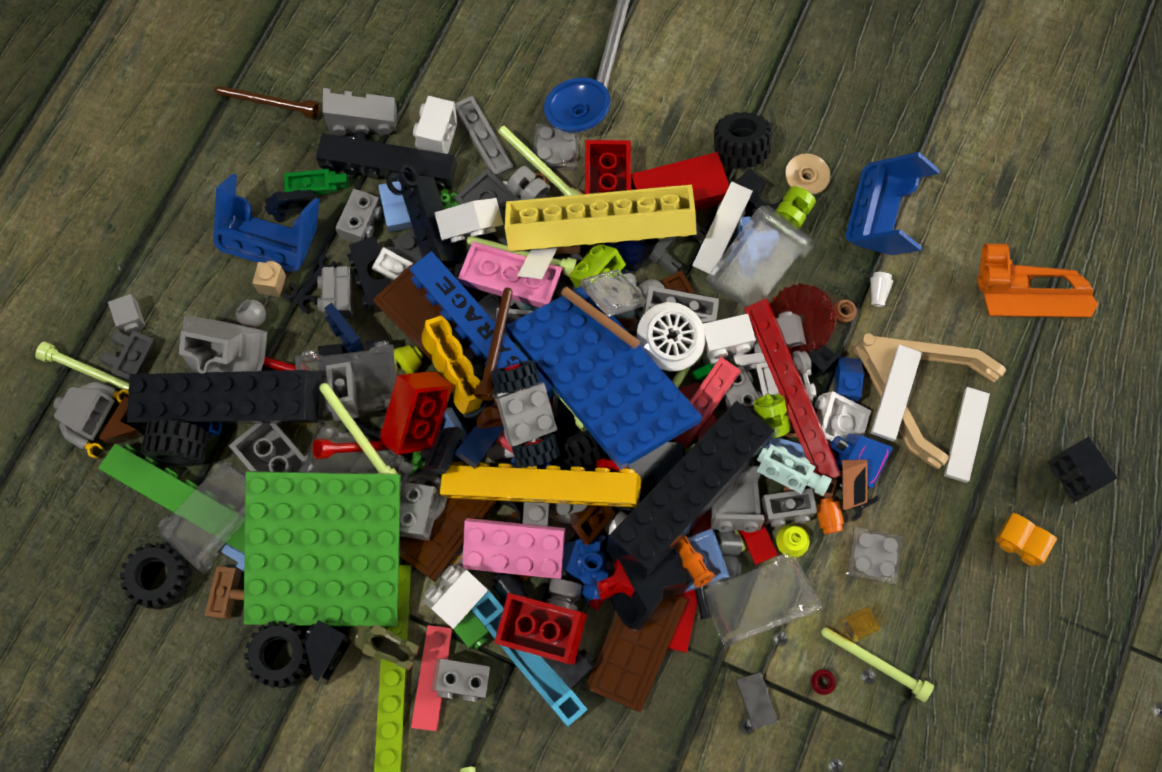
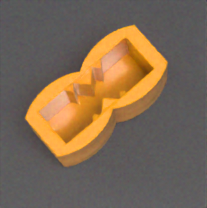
M1012 513L1007 517L995 539L1000 544L999 547L1008 553H1017L1022 557L1021 560L1030 566L1044 564L1057 540L1048 531L1035 526L1028 519L1016 513Z

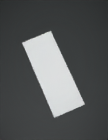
M558 247L531 249L517 276L542 279Z

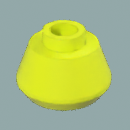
M410 345L394 350L393 356L406 374L416 373L421 367L423 355L416 346L411 348Z
M791 524L780 529L776 537V544L782 554L787 557L796 558L802 556L808 550L809 536L802 527Z

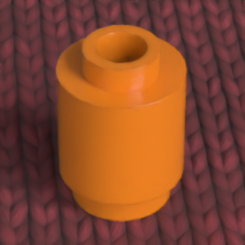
M833 497L819 500L820 505H816L820 529H823L824 534L843 531L842 525H844L839 501H834Z

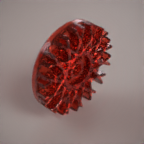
M792 284L791 287H784L783 291L779 290V294L776 297L773 296V301L769 302L775 319L779 318L778 315L784 312H792L798 316L804 315L802 327L806 344L788 348L789 352L805 351L810 353L813 349L816 351L823 347L832 337L837 322L836 309L830 297L816 286H811L810 284Z

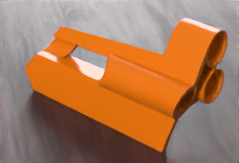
M985 243L983 245L977 283L980 291L983 293L989 316L1092 317L1098 302L1092 296L1094 293L1092 286L1083 276L1079 275L1078 271L1013 265L1009 256L1008 244ZM1034 277H1062L1071 283L1073 289L1031 288L1029 282Z

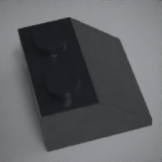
M318 620L316 625L312 624L306 632L305 637L307 640L305 646L313 679L327 685L352 642L345 634Z

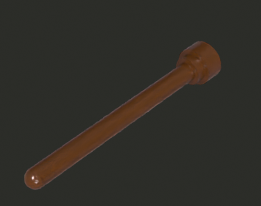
M223 86L215 87V93L218 95L299 111L306 118L316 119L319 112V103L317 101L307 100L300 103Z
M509 287L503 290L483 380L479 382V385H476L474 392L476 398L485 401H492L495 395L490 373L496 368L513 294L512 289Z

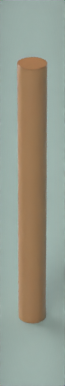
M565 287L562 290V296L633 349L639 346L640 341L571 289Z

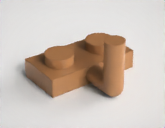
M216 567L204 616L230 620L235 600L244 601V590H238L242 570Z

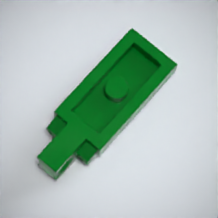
M329 169L284 174V192L312 190L314 195L334 193L337 192V189L349 187L346 173L336 174L335 171H329Z

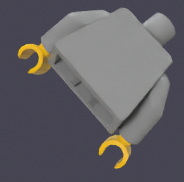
M91 382L82 385L80 388H69L64 397L59 396L54 401V408L56 409L54 418L60 421L59 428L64 438L80 449H87L90 457L99 459V457L93 454V450L99 447L105 451L104 447L97 443L91 444L88 441H93L115 401L112 397L116 398L120 404L121 398L128 396L129 391L123 389L117 392L115 388L99 382Z

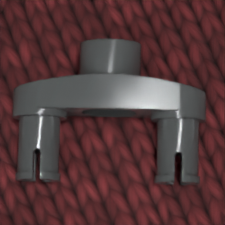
M696 222L697 235L691 236L701 244L708 231ZM678 236L658 239L659 241L649 257L651 261L655 264L659 263L671 275L675 274L682 266L681 263L667 253V248Z

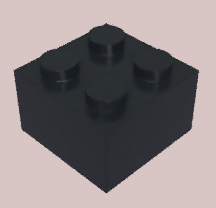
M1090 437L1083 439L1048 461L1052 474L1059 478L1064 486L1065 493L1074 502L1083 499L1118 478Z

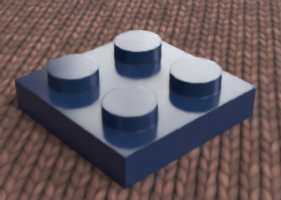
M330 303L324 308L327 314L325 320L329 324L330 330L336 337L339 336L343 342L342 345L350 355L354 353L360 359L365 354L360 338L333 303Z

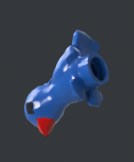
M594 539L589 545H585L583 542L579 544L578 548L581 554L577 556L576 565L580 580L584 583L582 587L583 599L595 610H599L605 600H601L598 594L600 591L597 588V582L607 579L609 575L607 573L608 563L606 555L601 551L600 541Z

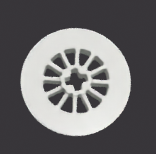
M666 302L655 305L643 315L637 328L639 345L662 370L679 371L688 368L699 359L705 346L706 338L700 318L693 310L679 303ZM670 316H675L673 325ZM661 318H666L667 325L661 320ZM679 318L685 321L680 327L677 326ZM657 322L662 329L654 327L655 323ZM685 325H688L690 330L681 331ZM668 330L671 333H677L678 336L675 338V342L673 339H667ZM652 332L661 334V336L653 337ZM691 334L692 339L683 337V335ZM662 340L663 343L657 347L654 341ZM682 342L690 344V347L687 349ZM666 344L667 348L665 353H663L659 349ZM677 345L684 352L683 354H679ZM671 347L673 348L674 355H669Z

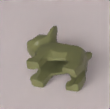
M376 624L374 626H353L349 633L350 641L358 649H361L365 655L393 662L407 670L411 668L414 663L412 659L419 650L418 645L405 641Z

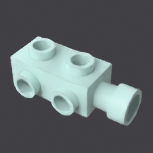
M771 444L769 449L763 448L757 461L761 462L757 472L800 494L803 493L807 485L815 489V493L824 496L832 480L825 475L820 476L813 471L816 466L810 464L807 458H798L788 453L787 449L782 446L776 447Z

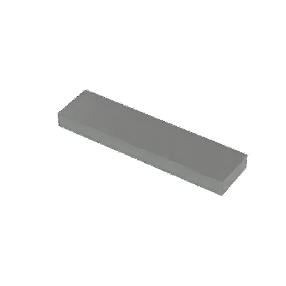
M470 96L455 103L456 114L488 170L496 177L514 170L513 164L474 97Z

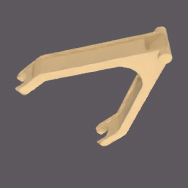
M869 333L865 334L853 348L854 353L859 356L880 397H882L895 351L899 344L922 352L920 360L968 365L992 382L998 380L1006 372L1004 366L978 349L878 337ZM906 406L899 427V433L912 453L934 468L940 469L942 465L946 464L949 456L923 438Z

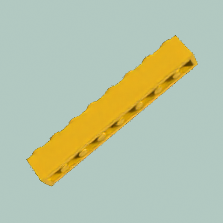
M455 461L451 463L446 473L442 474L440 495L453 499L636 507L640 503L641 477L632 469H622L617 473L610 472L608 468H595L594 472L585 471L586 468L571 467L570 470H561L559 466H546V469H537V466L513 468L511 464H499L498 467H490V464L479 463L474 469L472 466H466L464 462Z

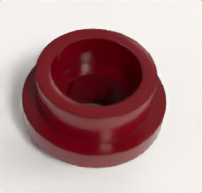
M821 669L813 673L810 684L813 691L817 694L828 695L834 691L836 679L830 671ZM820 678H824L827 681L825 687L819 685Z

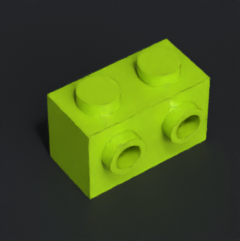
M597 243L585 258L576 265L575 269L569 274V277L576 288L582 285L589 288L601 278L614 279L626 264L616 248Z

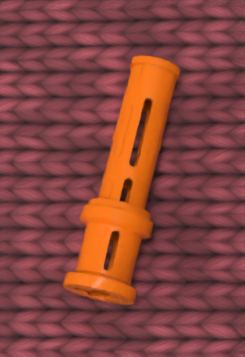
M685 536L675 546V549L683 560V567L692 576L694 586L699 588L709 583L715 575L707 569L703 562V556L698 552L696 553Z

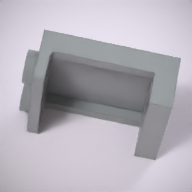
M748 466L710 508L711 529L721 532L732 530L755 532L761 530L764 515H761L758 489L760 473L757 472L759 466Z

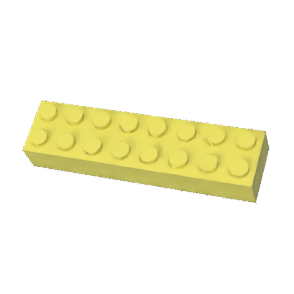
M692 185L507 201L505 233L508 251L697 235Z

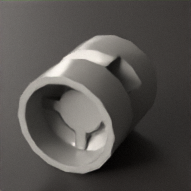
M522 166L511 176L506 188L516 197L521 196V200L545 198L550 186L540 178L535 179V173L528 167Z
M551 579L548 590L551 598L547 599L546 603L577 611L578 607L575 605V602L580 600L582 585L562 579Z

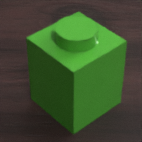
M471 610L453 629L470 650L474 647L478 650L488 641L486 637L489 635V631Z

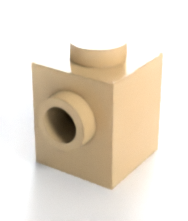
M258 262L252 284L259 294L281 297L287 276L280 264L276 262Z

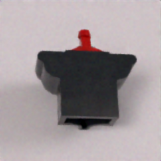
M667 442L623 468L635 470V473L641 477L640 502L683 458L684 443ZM607 453L606 458L596 461V468H608L610 472H620V469ZM614 507V508H616V509H618V510H631V511H632L635 507Z
M605 547L603 552L607 558V573L609 576L607 579L597 582V588L600 591L598 594L601 600L610 598L623 624L632 631H640L653 617L661 601L665 598L684 593L691 582V578L683 567V563L675 549L644 579L610 549Z

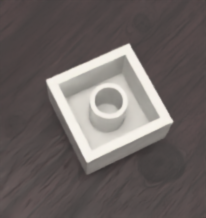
M428 96L426 103H422L420 108V121L414 125L415 147L421 150L448 154L458 125L455 103Z
M497 198L471 201L435 212L441 239L451 238V242L467 240L469 236L477 237L478 235L496 232L495 227L503 225Z
M748 314L703 324L706 338L702 352L704 365L709 363L716 364L720 357L725 360H731L735 356L750 354L756 339Z
M457 564L454 567H448L441 576L443 579L437 586L432 585L425 592L424 596L426 598L422 601L453 629L488 591L470 572Z

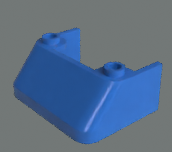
M920 152L880 160L866 165L860 176L846 231V239L855 246L888 255L921 251L922 246L901 229H893L901 197L915 192L920 178L939 174L940 170Z
M231 174L216 187L213 238L216 248L221 252L254 262H276L280 264L284 271H297L303 265L316 233L320 199L314 198L301 212L300 217L294 221L293 228L252 217L250 202L243 197L236 196L237 175Z

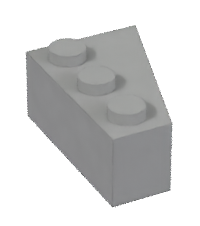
M323 88V115L330 134L343 136L362 131L365 135L368 133L386 135L397 132V107L394 97L366 94L364 98L352 96L350 91H344V95L330 93V89Z
M654 286L648 287L644 299L642 317L655 305L674 302L685 305L693 310L700 318L702 324L716 321L719 299ZM670 316L673 325L675 316ZM661 318V320L667 325L666 318ZM679 318L677 326L680 327L685 321ZM656 322L654 327L662 329L660 325ZM688 325L681 329V331L690 330ZM668 330L669 334L667 336L677 335L676 332L671 333V331ZM652 332L653 337L661 336V334Z

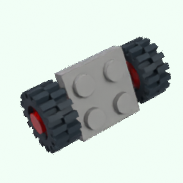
M521 361L493 370L490 374L496 393L510 392L495 399L508 444L512 446L517 467H534L537 464L542 465L544 462H550L552 459L559 457L560 451L555 434H548L556 431L557 427L544 382H539L540 379L535 361Z

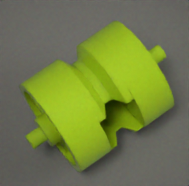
M792 186L787 191L783 202L779 204L773 216L783 228L794 231L799 230L806 219V215L810 213L815 205L816 200L806 189Z
M767 393L753 402L755 415L775 430L772 438L778 439L790 432L789 418L785 414L787 408L784 396Z

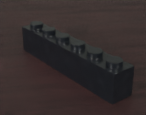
M323 133L316 154V160L322 169L342 171L348 175L361 174L372 179H386L391 173H398V169L401 166L408 164L416 170L418 176L434 177L438 190L452 189L457 166L455 155ZM404 170L406 179L408 181L413 180L411 173ZM392 178V182L398 181L397 179Z

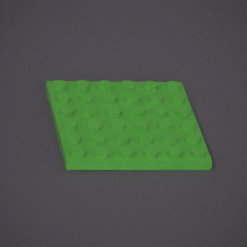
M247 471L245 485L244 624L268 625V622L274 621V625H278L279 621H285V625H289V623L293 625H316L317 621L320 620L328 626H374L376 624L382 627H397L399 611L401 474Z

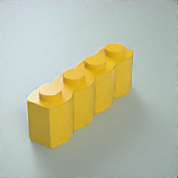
M443 316L426 320L421 336L422 344L432 355V362L435 368L443 374V378L453 384L451 393L453 394V400L457 409L462 414L480 409L483 400L474 396L476 385H479L480 380L474 375L471 362L463 355L460 342L452 335L449 322Z

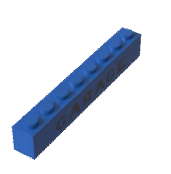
M431 251L409 268L413 276L411 281L418 290L423 288L426 291L425 297L433 307L435 305L440 307L441 316L449 323L452 321L455 324L456 328L454 330L462 340L467 338L470 341V349L477 357L481 355L486 360L484 364L486 366L496 323ZM503 333L495 370L506 365L528 360L505 333ZM537 370L539 382H544L548 398L551 399L555 395L553 386Z

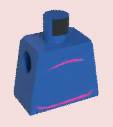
M849 433L846 439L836 436L831 442V448L838 452L835 460L841 470L842 460H867L868 488H873L893 449L886 444Z

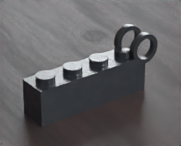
M408 164L401 166L398 169V173L394 172L388 175L386 184L389 190L395 195L403 196L422 258L432 251L447 269L460 262L455 242H451V238L442 240L435 212L444 210L434 177L418 176L416 170ZM404 170L411 173L413 180L408 181L406 179ZM392 178L400 182L401 190L393 186Z

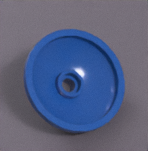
M574 78L557 85L545 100L544 112L546 118L554 128L564 132L588 130L599 124L607 115L611 103L609 92L602 83L591 78Z

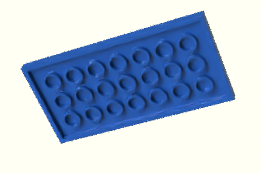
M582 285L572 290L626 330L613 315H608L602 311V305L588 295L589 288ZM564 296L506 325V332L529 360L535 361L539 372L553 386V389L620 470L702 421V415L640 345L633 349Z

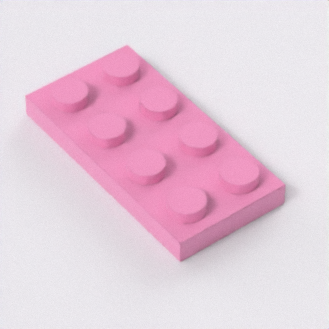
M473 241L458 276V281L461 285L502 296L503 290L509 287L513 291L512 300L540 308L552 301L562 273V267L549 264L542 279L520 277L517 275L527 257Z
M466 518L462 568L561 579L565 528Z

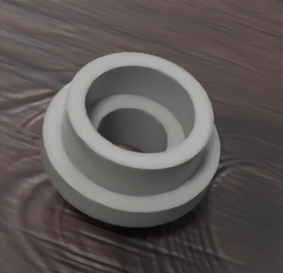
M805 351L793 352L792 359L798 372L805 374L807 370L811 369L809 355Z

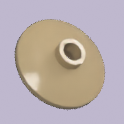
M800 154L788 163L785 177L790 187L798 186L806 189L812 195H816L827 187L830 181V169L822 158L813 154ZM803 176H808L810 180L804 179Z

